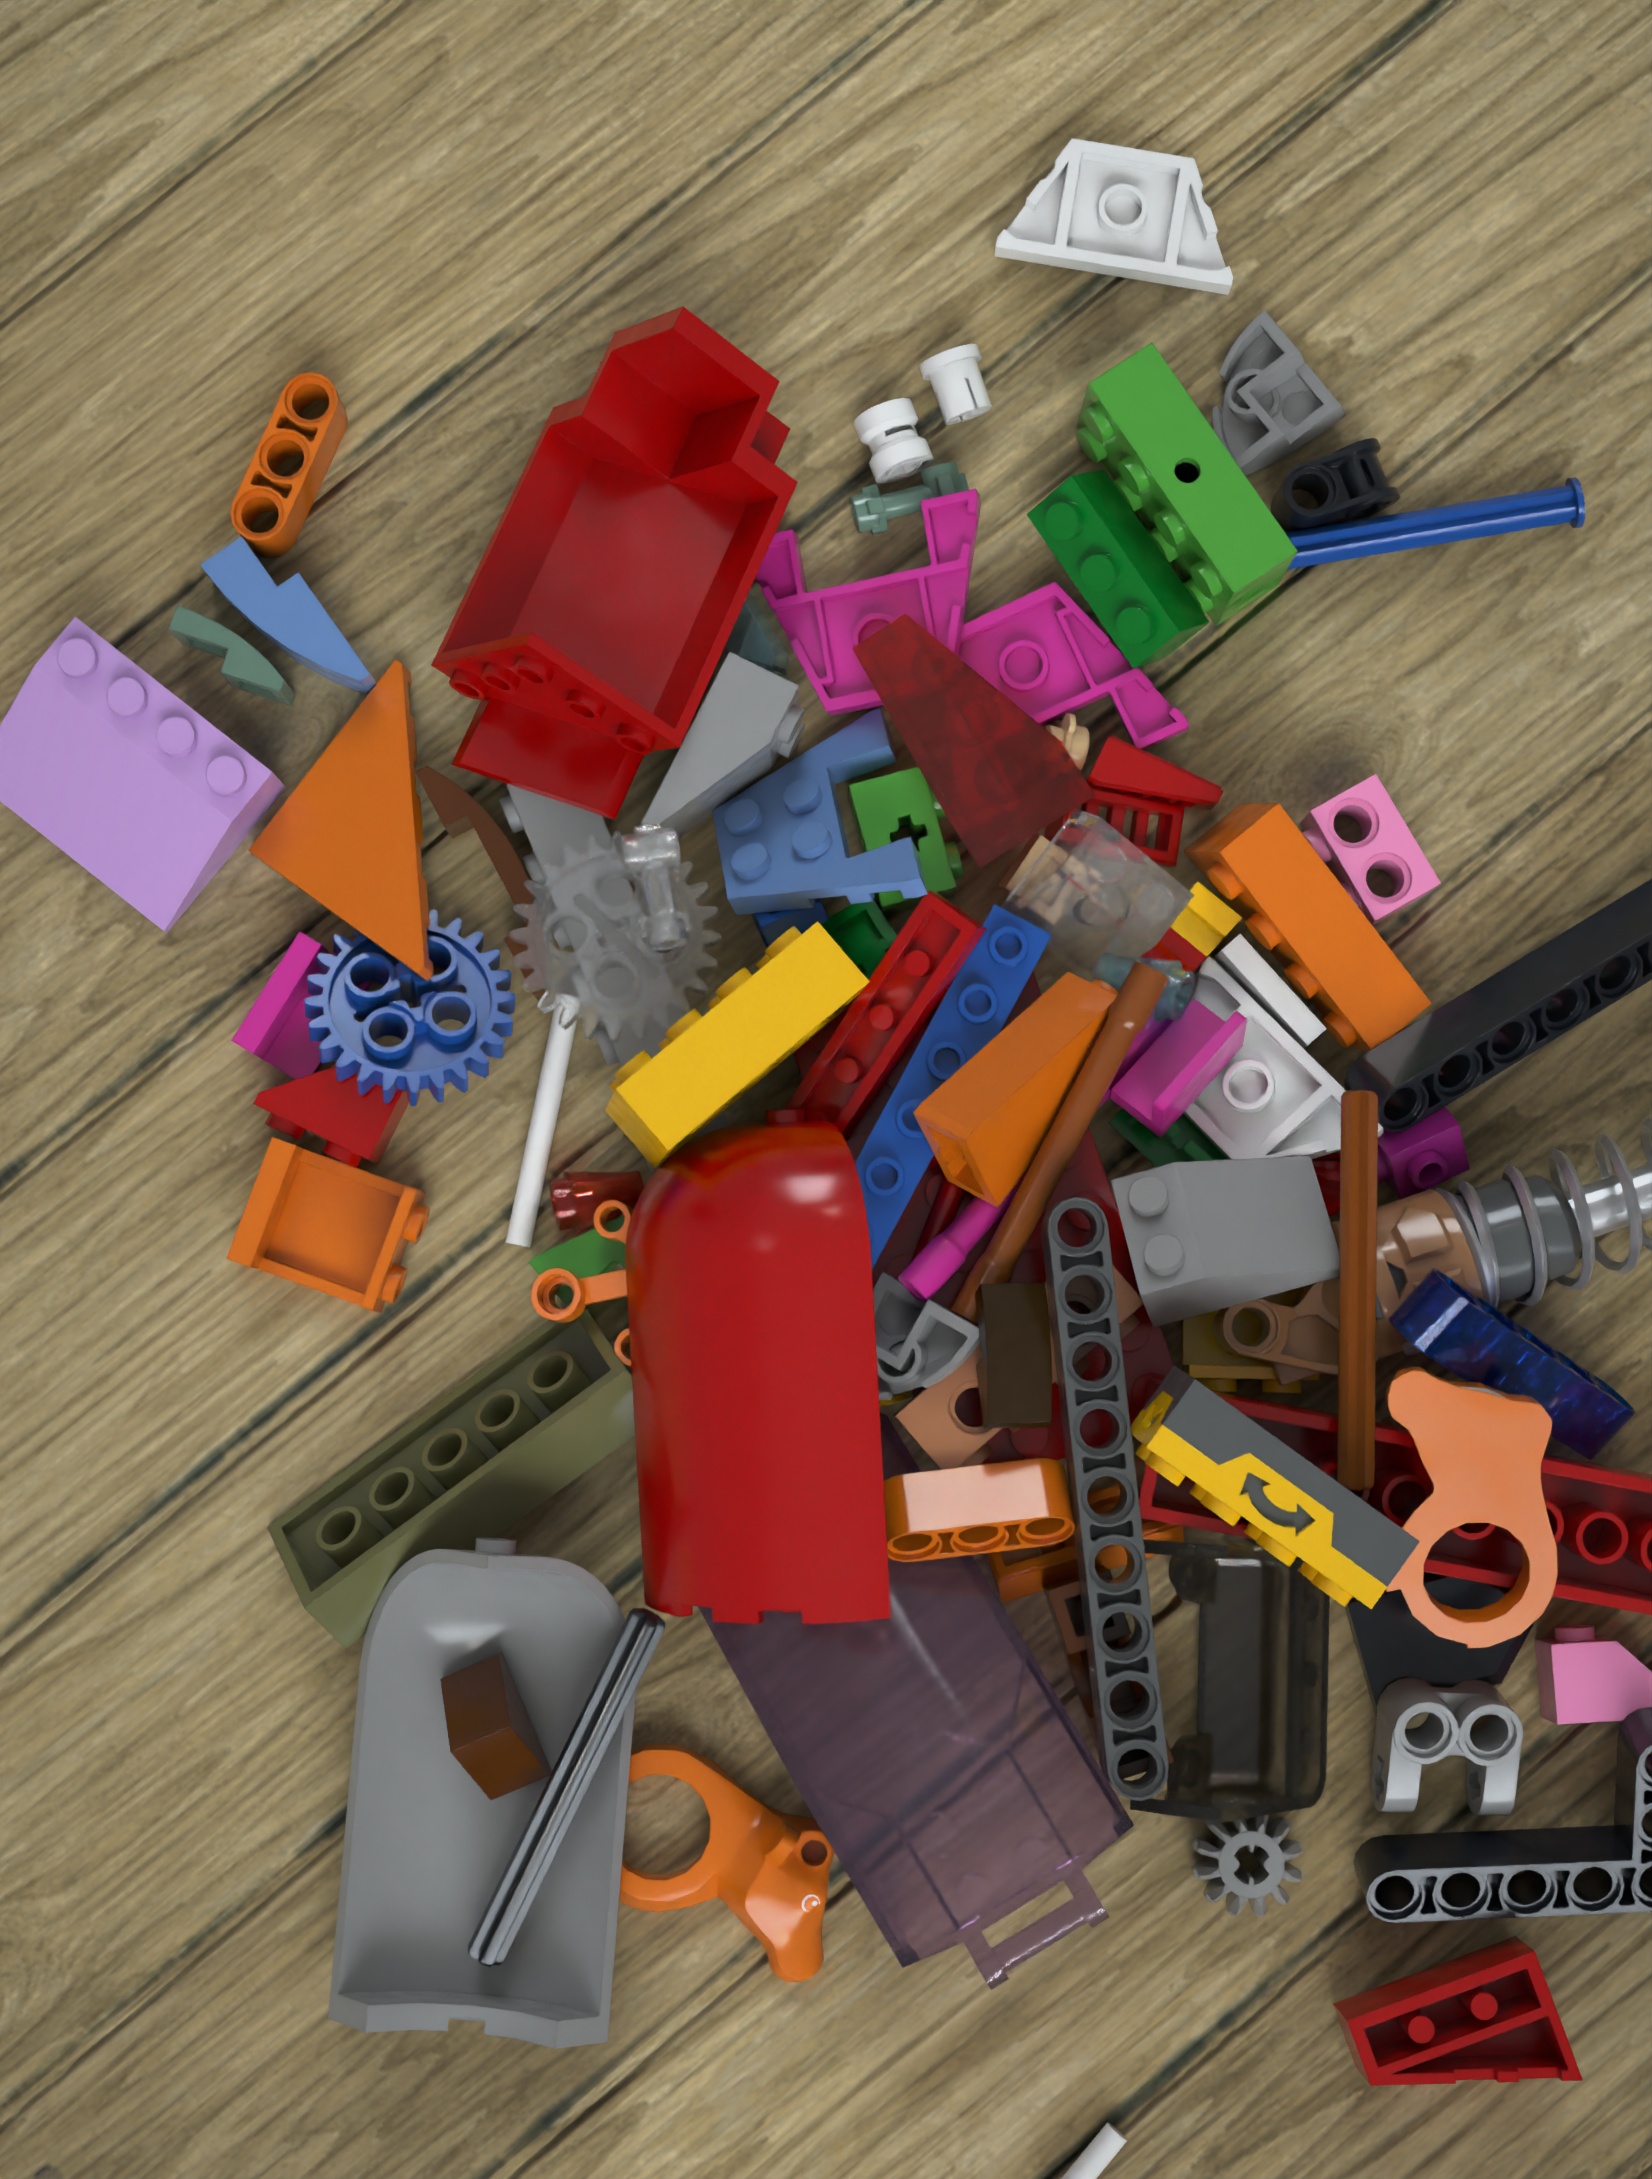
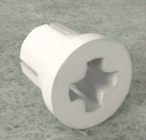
M967 344L946 350L930 357L919 365L923 380L931 381L946 425L967 421L984 414L992 408L977 364L982 358L977 344Z

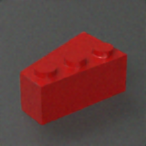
M1516 1936L1333 2003L1355 2066L1370 2086L1456 2084V2080H1496L1498 2083L1519 2082V2079L1537 2078L1583 2081L1536 1953Z

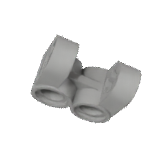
M1414 1677L1398 1679L1388 1685L1380 1695L1377 1704L1371 1767V1793L1376 1810L1379 1812H1413L1419 1796L1422 1764L1436 1763L1447 1755H1458L1468 1758L1466 1794L1471 1812L1475 1815L1508 1816L1511 1814L1516 1797L1521 1743L1523 1739V1727L1517 1714L1496 1688L1488 1682L1476 1679L1463 1681L1452 1688L1433 1687L1425 1680ZM1421 1712H1429L1423 1724L1416 1728H1406L1407 1722L1412 1716ZM1493 1714L1491 1721L1484 1728L1470 1731L1476 1719L1483 1715Z

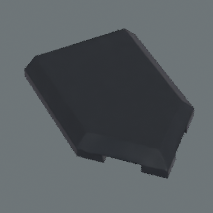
M1424 1572L1423 1578L1424 1587L1430 1595L1439 1603L1458 1610L1481 1609L1499 1601L1512 1589ZM1401 1589L1390 1592L1385 1590L1372 1609L1355 1597H1352L1345 1607L1376 1717L1380 1695L1388 1685L1398 1679L1414 1677L1425 1680L1431 1686L1439 1688H1452L1463 1681L1475 1679L1488 1682L1492 1686L1501 1684L1535 1623L1533 1622L1521 1635L1491 1647L1467 1648L1464 1643L1436 1636L1412 1615Z

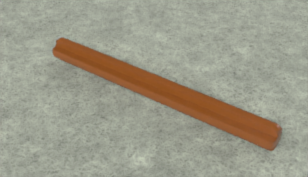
M1348 1090L1343 1092L1341 1096L1337 1481L1348 1490L1358 1491L1372 1489L1375 1472L1378 1096L1376 1092L1370 1090Z

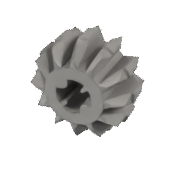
M1236 1802L1229 1803L1227 1814L1230 1824L1223 1826L1218 1818L1212 1814H1209L1204 1819L1207 1827L1215 1834L1213 1841L1203 1837L1193 1838L1191 1845L1194 1850L1210 1858L1198 1861L1192 1865V1874L1196 1879H1211L1203 1891L1204 1896L1209 1902L1214 1903L1227 1895L1225 1901L1226 1911L1230 1915L1237 1917L1243 1910L1248 1898L1253 1913L1257 1917H1262L1267 1914L1264 1896L1271 1894L1281 1905H1285L1290 1900L1289 1895L1279 1883L1282 1879L1291 1882L1301 1881L1303 1873L1297 1867L1285 1863V1861L1298 1857L1303 1853V1848L1297 1840H1283L1291 1827L1284 1817L1280 1816L1267 1824L1268 1808L1265 1805L1256 1803L1251 1809L1246 1822L1240 1805ZM1255 1845L1259 1846L1254 1853L1255 1859L1259 1862L1256 1869L1249 1873L1241 1866L1239 1873H1235L1240 1865L1238 1859L1234 1856L1236 1852L1245 1846L1253 1853Z

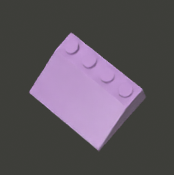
M76 617L73 618L34 665L0 725V801L166 933L169 932L286 789L285 785L271 770Z

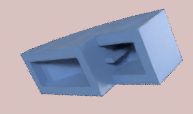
M242 536L200 564L237 613L267 641L296 662L337 684L366 695L376 685L369 671L299 572L277 587Z

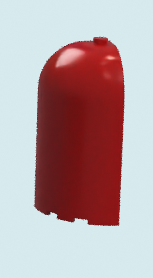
M804 1108L765 1110L766 1123L741 1124L713 1130L693 1139L670 1155L657 1168L642 1190L632 1212L627 1231L625 1267L645 1605L662 1613L678 1617L693 1615L692 1606L712 1608L713 1622L760 1624L764 1622V1611L802 1613V1624L891 1618L872 1260L868 1220L860 1179L847 1142L834 1124L828 1121L805 1120Z

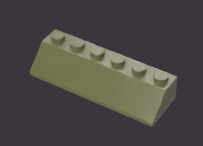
M587 1307L573 1321L560 1323L548 1320L284 1514L267 1528L304 1609L347 1649L366 1634L372 1612L383 1589L397 1570L408 1560L420 1553L434 1549L475 1550L476 1538H497L519 1520L534 1511L538 1506L635 1435L631 1367L624 1365L619 1357L615 1355L614 1343Z

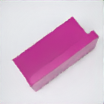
M300 931L231 1040L294 1079L314 1074L322 1065L319 1060L318 1048L321 1042L310 1041L308 1022L313 1019L306 1018L305 998L312 996L308 994L307 978L311 974H320L317 969V955L319 953L334 955L322 944ZM372 981L361 983L357 988L368 991Z
M1194 998L1111 1089V1100L1161 1138L1243 1047L1247 1018L1238 1011H1235L1225 1022Z

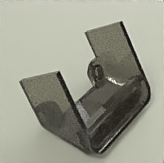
M1217 1538L1143 1539L1145 1553L1172 1555L1169 1562V1579L1179 1598L1186 1603L1200 1604L1197 1733L1181 1736L1170 1749L1174 1762L1168 1764L1167 1790L1160 1791L1153 1798L1143 1801L1130 1800V1809L1222 1823L1314 1806L1323 1793L1326 1781L1330 1596L1311 1583V1580L1298 1571L1304 1562L1301 1558L1297 1556L1289 1567L1258 1545L1255 1540Z

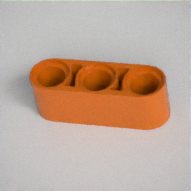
M313 372L298 374L287 383L233 500L230 512L232 524L253 553L260 557H280L290 551L296 543L346 431L348 422L346 409L332 382L322 374ZM322 400L329 403L325 414L318 419L308 420L301 417L305 406L312 401ZM290 456L304 458L302 467L295 474L290 476L276 474L277 466L285 458ZM271 511L279 514L278 521L271 530L264 533L251 531L252 522L261 513Z
M1035 1458L902 1474L884 1480L888 1558L895 1561L916 1562L1048 1546L1068 1539L1076 1528L1064 1465L1057 1460Z

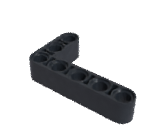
M1652 1707L1635 1710L1627 1715L1620 1724L1617 1740L1614 1825L1399 1834L1372 1837L1362 1843L1355 1853L1353 1862L1369 1910L1382 1921L1393 1923L1652 1912V1868L1648 1869L1652 1866V1812H1648L1652 1809V1754H1649L1652 1751ZM1586 1868H1591L1586 1872L1580 1873ZM1527 1870L1521 1875L1513 1876L1520 1871ZM1462 1873L1456 1878L1447 1879L1453 1874ZM1397 1876L1390 1881L1381 1882L1387 1877Z

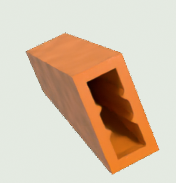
M1067 972L921 1102L913 1114L947 1181L997 1208L1000 1206L1030 1167L1107 1022L1109 1009L1118 994L1115 988L1102 980L1094 979L1092 982H1089Z

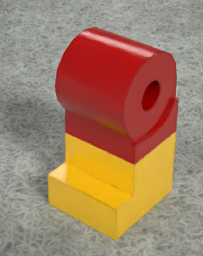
M1198 881L1143 947L1144 950L1135 959L1170 978L1159 999L1163 1004L1168 1002L1242 919L1239 914ZM1132 963V964L1130 965V967L1126 970V972L1122 975V978H1123L1124 980L1126 979V977H1127V975H1128V973H1129V971H1130V969H1131L1133 963Z

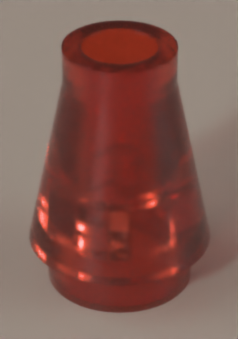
M564 1171L563 1178L550 1180V1197L558 1230L562 1231L573 1228L575 1233L578 1234L594 1227L593 1217L596 1209L608 1200L620 1201L634 1210L636 1202L644 1189L640 1171ZM620 1209L612 1211L607 1216L606 1221L622 1215L623 1212Z

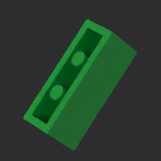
M1104 469L1071 475L1027 513L1033 525L1133 669L1165 659L1210 623Z

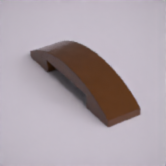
M428 766L415 771L452 839L472 828L477 832L526 925L525 928L504 938L535 998L539 1003L551 997L552 954L549 933L536 890L521 860L496 822L465 790Z

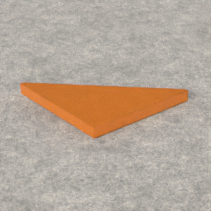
M395 659L248 851L428 981L434 973L433 962L429 959L427 927L430 926L427 880L422 874L420 845L424 841L420 797L416 794L414 764L418 761L414 717L410 714L408 688L412 684L411 672Z

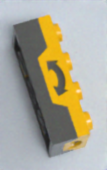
M1176 1366L1172 1367L1131 1425V1434L1142 1443L1135 1454L1143 1459L1147 1465L1176 1486L1180 1485L1185 1476L1195 1482V1485L1189 1492L1233 1527L1241 1516L1250 1523L1243 1532L1290 1567L1297 1556L1301 1558L1304 1562L1298 1571L1311 1580V1583L1344 1607H1346L1352 1597H1355L1372 1609L1420 1542Z

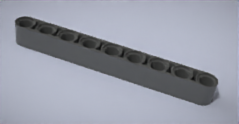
M1074 1197L1057 1202L1047 1210L1042 1219L1041 1237L1069 1491L1076 1526L1074 1536L1099 1763L1103 1775L1121 1796L1129 1800L1143 1801L1153 1798L1163 1789L1168 1779L1169 1765L1113 1264L1105 1213L1093 1201L1087 1198ZM1068 1209L1082 1212L1088 1218L1091 1226L1087 1241L1080 1247H1071L1065 1244L1058 1234V1221L1061 1215ZM1079 1275L1090 1278L1098 1291L1095 1306L1083 1314L1073 1311L1067 1305L1065 1299L1067 1284L1075 1276ZM1091 1341L1103 1350L1105 1366L1101 1374L1096 1378L1084 1380L1074 1371L1072 1359L1075 1350L1081 1344ZM1102 1409L1111 1418L1113 1424L1112 1433L1109 1439L1102 1445L1088 1446L1081 1437L1080 1423L1089 1411ZM1104 1476L1113 1477L1120 1489V1498L1116 1506L1104 1513L1094 1512L1087 1500L1090 1485L1098 1478ZM1107 1545H1121L1127 1554V1566L1124 1572L1110 1580L1100 1578L1095 1570V1558L1098 1552ZM1118 1612L1130 1613L1135 1623L1134 1634L1131 1639L1120 1646L1107 1645L1102 1636V1629L1106 1619ZM1126 1680L1139 1682L1142 1688V1699L1138 1707L1128 1713L1113 1711L1110 1706V1694L1113 1688ZM1135 1748L1148 1751L1150 1757L1149 1768L1141 1778L1130 1781L1119 1777L1117 1772L1118 1762L1124 1753Z

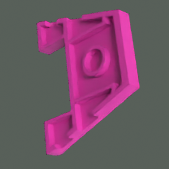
M976 489L920 501L931 564L926 567L807 592L798 535L793 529L775 533L756 575V579L770 608L775 612L789 638V643L822 705L831 716L953 691L981 509L980 494Z
M1056 582L963 624L953 691L946 692L959 816L965 834L1016 811L1015 803L990 751L1065 716L1066 713H1072L1109 696L1132 745L1144 751L1189 730L1186 717L1153 687V683L1138 667L1132 668L1124 655L1110 642V638Z

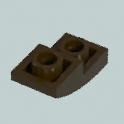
M1045 1283L980 1284L975 1293L982 1357L976 1365L983 1427H1048L1052 1420V1357Z

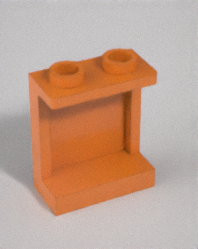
M272 1137L226 1259L343 1299L370 1311L382 1313L385 1302L395 1304L403 1288L407 1268L400 1266V1262L408 1241L417 1244L425 1229L430 1212L429 1207L422 1205L426 1193Z

